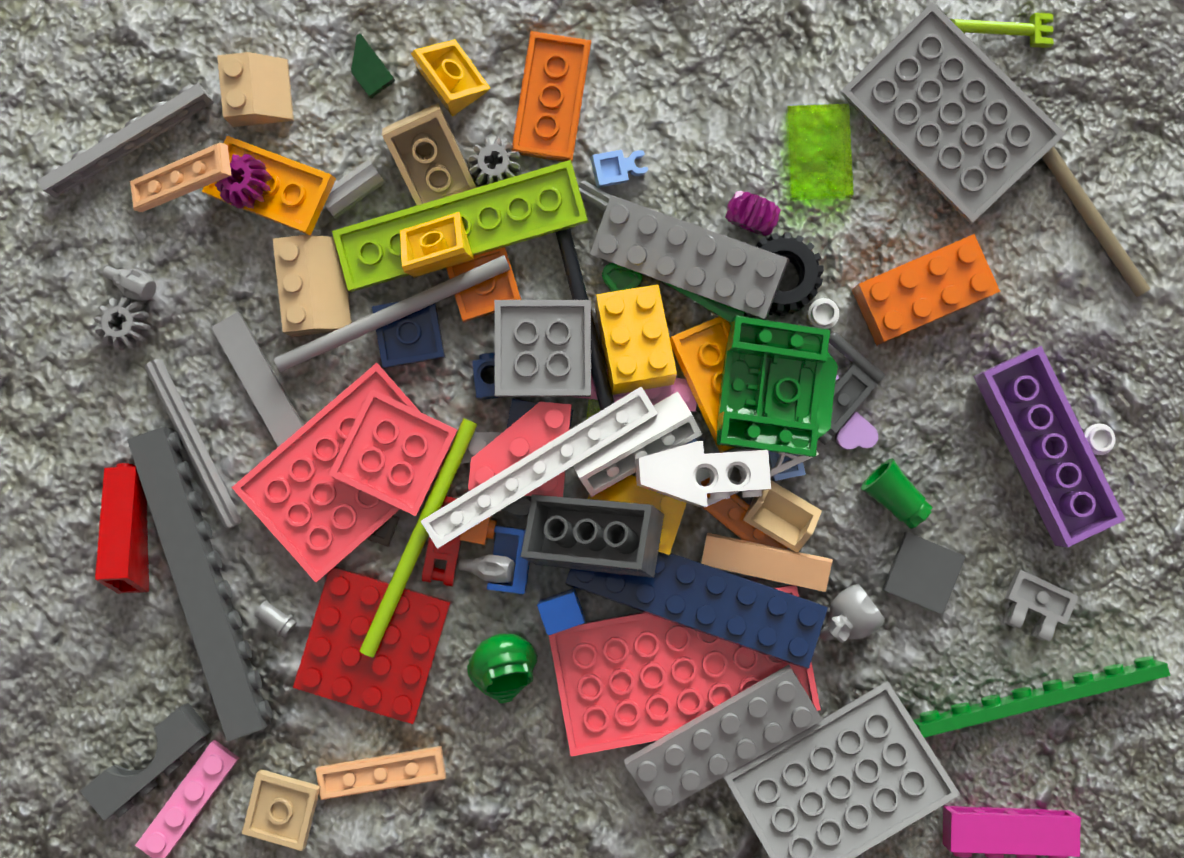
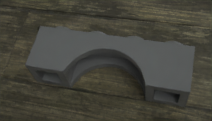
M189 703L178 707L154 728L157 737V750L153 761L146 769L129 770L115 764L104 770L80 791L104 821L114 814L117 818L121 817L134 806L131 802L138 794L144 797L159 785L155 780L161 774L165 773L166 776H169L183 764L180 760L181 757L187 752L194 755L207 744L204 738L212 730Z

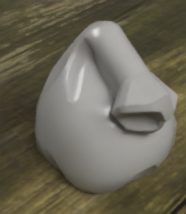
M859 584L852 585L840 592L832 601L828 622L821 630L820 637L824 641L836 638L841 643L847 639H861L876 632L883 625L885 618Z

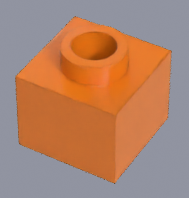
M492 516L488 517L462 533L460 540L482 545L487 544L488 538L494 539L497 521L492 520Z

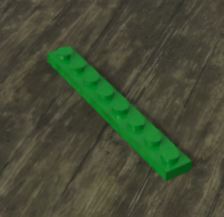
M1152 656L1141 657L1134 660V665L1123 667L1122 664L1109 665L1103 668L1104 672L1094 675L1092 672L1077 673L1073 675V680L1062 682L1060 679L1049 680L1042 683V688L1031 690L1030 687H1023L1012 690V695L1000 698V695H990L983 697L979 704L970 706L967 702L958 703L950 706L951 711L939 713L938 710L926 711L919 714V719L913 721L925 738L1168 677L1170 672L1167 663L1154 660Z

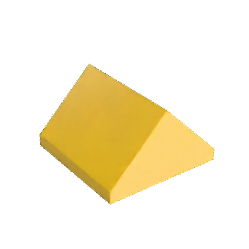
M455 39L415 49L411 53L417 69L452 117L490 90L487 82Z
M460 212L400 230L402 268L404 272L414 278L474 259Z

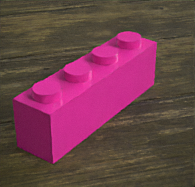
M943 806L942 844L950 852H953L954 856L963 858L972 857V853H984V856L988 858H1004V854H1014L1017 858H1036V855L1048 856V858L1080 857L1081 817L1070 810Z

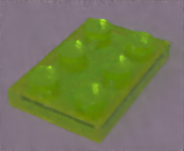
M849 104L787 106L786 126L790 200L852 198L854 192Z

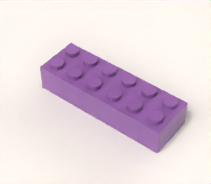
M1042 346L1028 350L973 376L1055 546L1070 547L1126 520Z

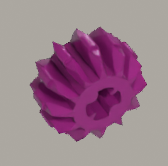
M246 153L242 157L233 154L230 163L231 176L219 180L215 186L221 192V198L225 202L231 203L235 208L242 209L246 206L254 209L255 200L264 202L263 192L271 191L266 183L272 178L266 171L265 164L259 159L256 160L253 156Z
M737 191L729 201L725 218L732 225L740 227V229L757 235L767 236L777 226L781 209L774 202L757 194Z

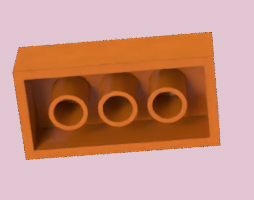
M972 234L861 282L852 289V292L875 344L878 346L1000 292V289L975 234Z

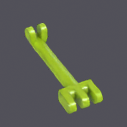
M1034 13L1029 17L1030 23L950 19L963 33L1030 36V47L1049 48L1054 45L1053 38L1042 37L1053 34V26L1042 25L1053 22V14Z

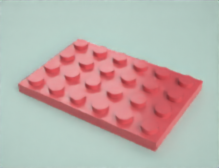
M375 363L231 487L316 583L401 510L329 476L370 389L419 411L378 363Z

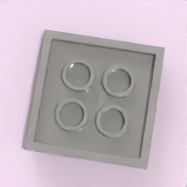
M494 300L495 397H591V300Z

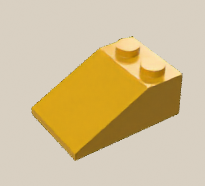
M632 475L592 497L590 494L588 495L587 499L653 505L664 514L658 552L670 555L687 504L686 502L637 486L636 477Z

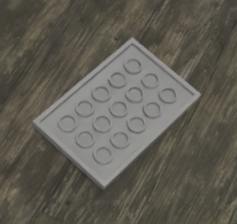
M933 2L840 92L970 225L1066 135Z
M888 681L825 717L821 722L724 777L769 858H856L960 796L959 791Z

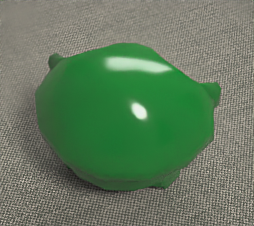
M505 633L493 635L482 641L470 657L469 664L467 665L468 677L482 693L497 700L498 703L511 702L523 688L533 682L532 674L537 663V652L529 641L519 635Z

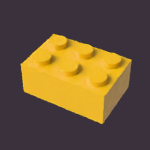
M659 285L596 294L595 310L612 394L633 392L639 387L646 390L674 385L677 371Z

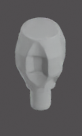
M106 266L103 270V276L112 280L123 295L133 300L147 301L156 292L155 281L147 273L138 269L117 270L111 266Z
M485 555L474 560L461 558L459 570L472 572L473 575H477L486 582L507 583L511 582L514 578L515 562L506 556Z

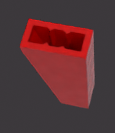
M130 463L116 464V467L104 468L95 580L117 594L149 592L147 499L136 466Z

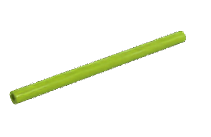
M463 418L359 650V652L366 656L374 657L429 535L421 520L441 508L478 424Z

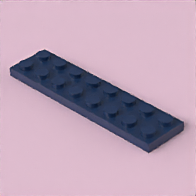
M658 552L654 578L570 569L565 582L568 586L805 669L810 667L828 607L672 553L667 555Z

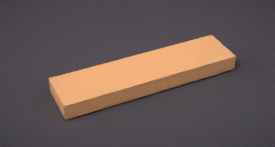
M217 143L131 180L133 210L138 212L147 211L231 176L228 145Z
M707 533L701 564L716 569L826 592L832 559Z
M442 746L318 766L316 768L318 785L321 786L319 792L320 800L444 780L446 779V770Z

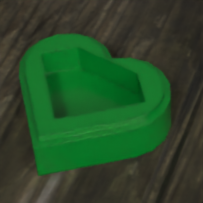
M615 263L606 265L602 272V280L611 292L637 288L643 278L642 273Z

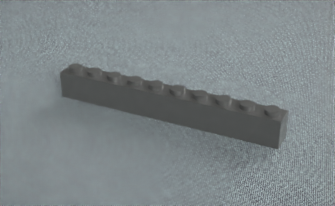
M161 427L129 438L127 441L226 741L228 742L262 730L271 724V707L267 700L263 701L260 688H262L261 677L257 670L253 671L250 658H252L251 647L247 640L243 641L240 628H242L241 617L237 610L233 611L230 598H232L231 587L227 580L223 581L220 572L222 560L216 550L213 551L210 542L212 530L206 520L203 521L200 511L203 507L202 500L198 492L193 490L190 481L193 478L192 470L188 462L183 460L180 451L183 449L182 441L173 428Z

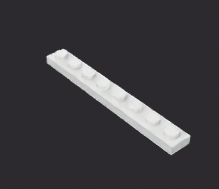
M639 387L421 520V523L438 549L658 413L643 388Z

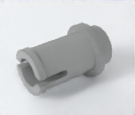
M267 600L259 606L254 614L255 618L275 630V635L278 637L282 635L286 638L297 624L293 620L294 616L291 614L285 615Z

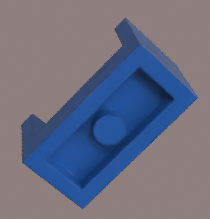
M495 526L494 532L496 534L493 555L506 556L515 562L514 578L511 582H488L487 590L517 594L526 593L530 562L521 557L526 529Z
M575 588L541 599L537 604L548 635L585 623V616Z

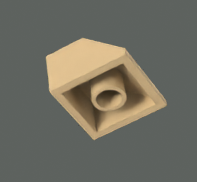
M251 52L217 55L223 118L232 127L294 121L287 59Z

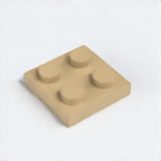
M259 770L256 773L242 834L303 851L306 848L321 786L266 770Z

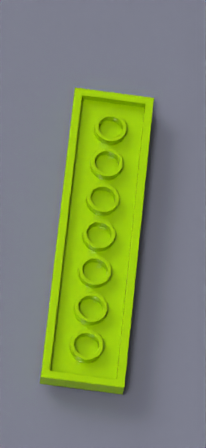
M572 161L561 162L333 230L332 233L348 291L354 292L408 276L409 274L404 272L402 268L400 230L456 212H460L473 256L588 223Z

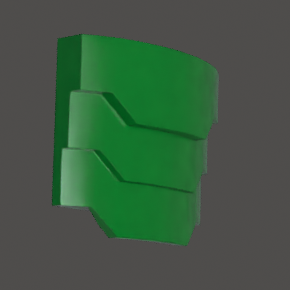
M735 316L732 319L720 387L717 445L816 457L818 438L831 429L833 397L838 370L837 363L828 352L830 330Z

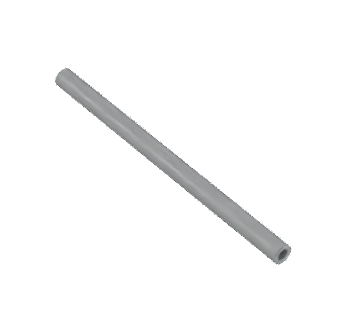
M505 255L274 358L278 370L283 372L510 270Z

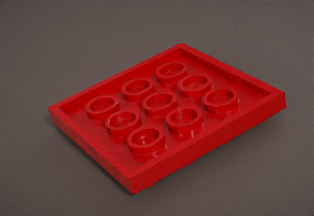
M334 567L328 572L293 688L414 724L451 602L405 588L375 656L369 657L359 652L389 583Z

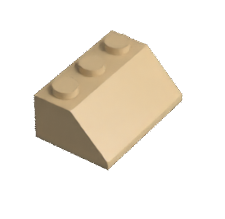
M299 235L274 238L273 248L283 333L291 337L328 333L351 324L349 292L334 237Z

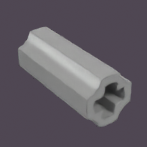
M368 159L333 185L325 206L336 219L385 184V182Z

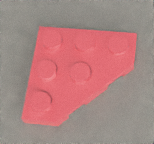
M540 401L471 458L468 490L474 489L569 431L572 404ZM566 470L524 496H532L533 494L563 497Z

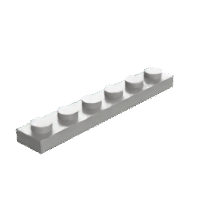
M199 83L188 85L182 88L178 95L171 100L157 103L153 106L152 111L143 117L129 120L125 127L115 134L110 133L101 137L98 144L90 149L76 152L72 156V160L62 166L58 165L48 169L45 172V176L37 181L44 192L57 198L214 102Z

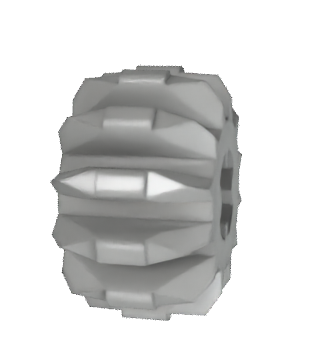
M496 137L492 145H490L488 138H484L483 143L485 147L481 148L479 145H474L473 150L477 155L468 157L469 163L474 165L469 169L471 176H478L476 183L479 186L483 185L486 181L488 185L514 177L515 175L512 172L521 171V165L516 163L520 159L519 152H511L513 144L510 141L502 146L501 137ZM494 159H499L500 164H497L495 169H491L489 164L493 163Z
M122 297L120 302L114 298L109 299V308L103 305L99 306V310L103 315L93 319L101 324L95 332L99 336H104L103 344L107 346L113 344L114 349L123 350L125 346L129 349H134L136 347L135 339L141 342L146 341L141 332L142 330L148 331L151 328L150 325L143 323V321L149 318V314L141 311L142 304L136 301L131 303L129 298Z

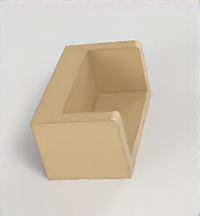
M771 480V489L762 490V496L753 497L743 520L798 553L812 536L822 510Z

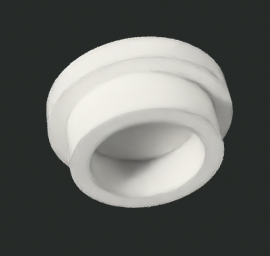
M817 299L808 309V320L815 328L829 329L837 323L839 309L830 299Z
M1094 424L1089 426L1084 432L1094 455H1104L1113 449L1116 439L1113 430L1109 426Z

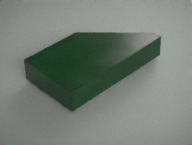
M359 33L356 36L351 73L369 98L372 99L394 83L395 79L362 34Z

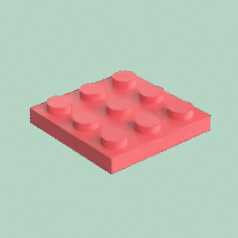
M370 389L329 476L417 516L458 430Z

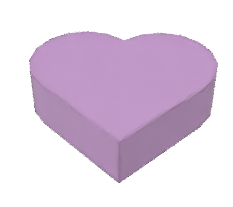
M854 412L836 433V442L839 447L846 450L854 449L857 446L866 449L873 447L877 443L879 435L874 426L859 413Z

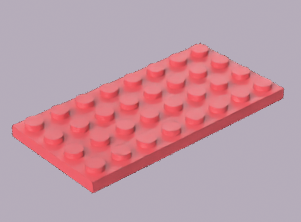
M795 585L774 588L799 597L798 588ZM645 612L586 622L549 635L571 757L657 741L787 665L791 666L817 711L821 710L812 662L809 669H805Z

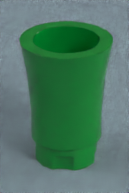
M893 458L878 466L861 486V490L876 499L910 529L916 528L920 523L924 522L932 512V506L925 501L926 498L904 475Z

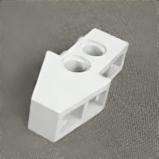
M696 441L635 459L637 486L697 507L708 506L707 494H710L711 500L729 499L730 492L742 491L743 498L762 496V490L771 489L768 450L704 454L703 441ZM732 466L737 467L742 474L741 481L737 485L731 483L728 479V470ZM700 468L707 470L710 475V481L705 487L700 486L695 479L696 472Z

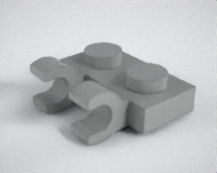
M1016 570L1005 595V599L1013 603L1006 611L1002 622L1014 628H1021L1029 609L1042 615L1035 624L1031 636L1050 642L1057 623L1067 625L1078 596L1025 571Z

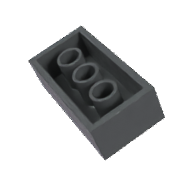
M532 494L521 557L535 565L654 578L664 514L650 504Z

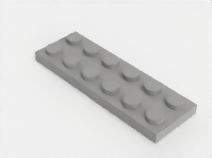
M613 195L610 196L590 251V255L763 319H767L789 261L786 257Z
M787 665L624 759L626 768L658 815L821 722L822 718L791 666Z

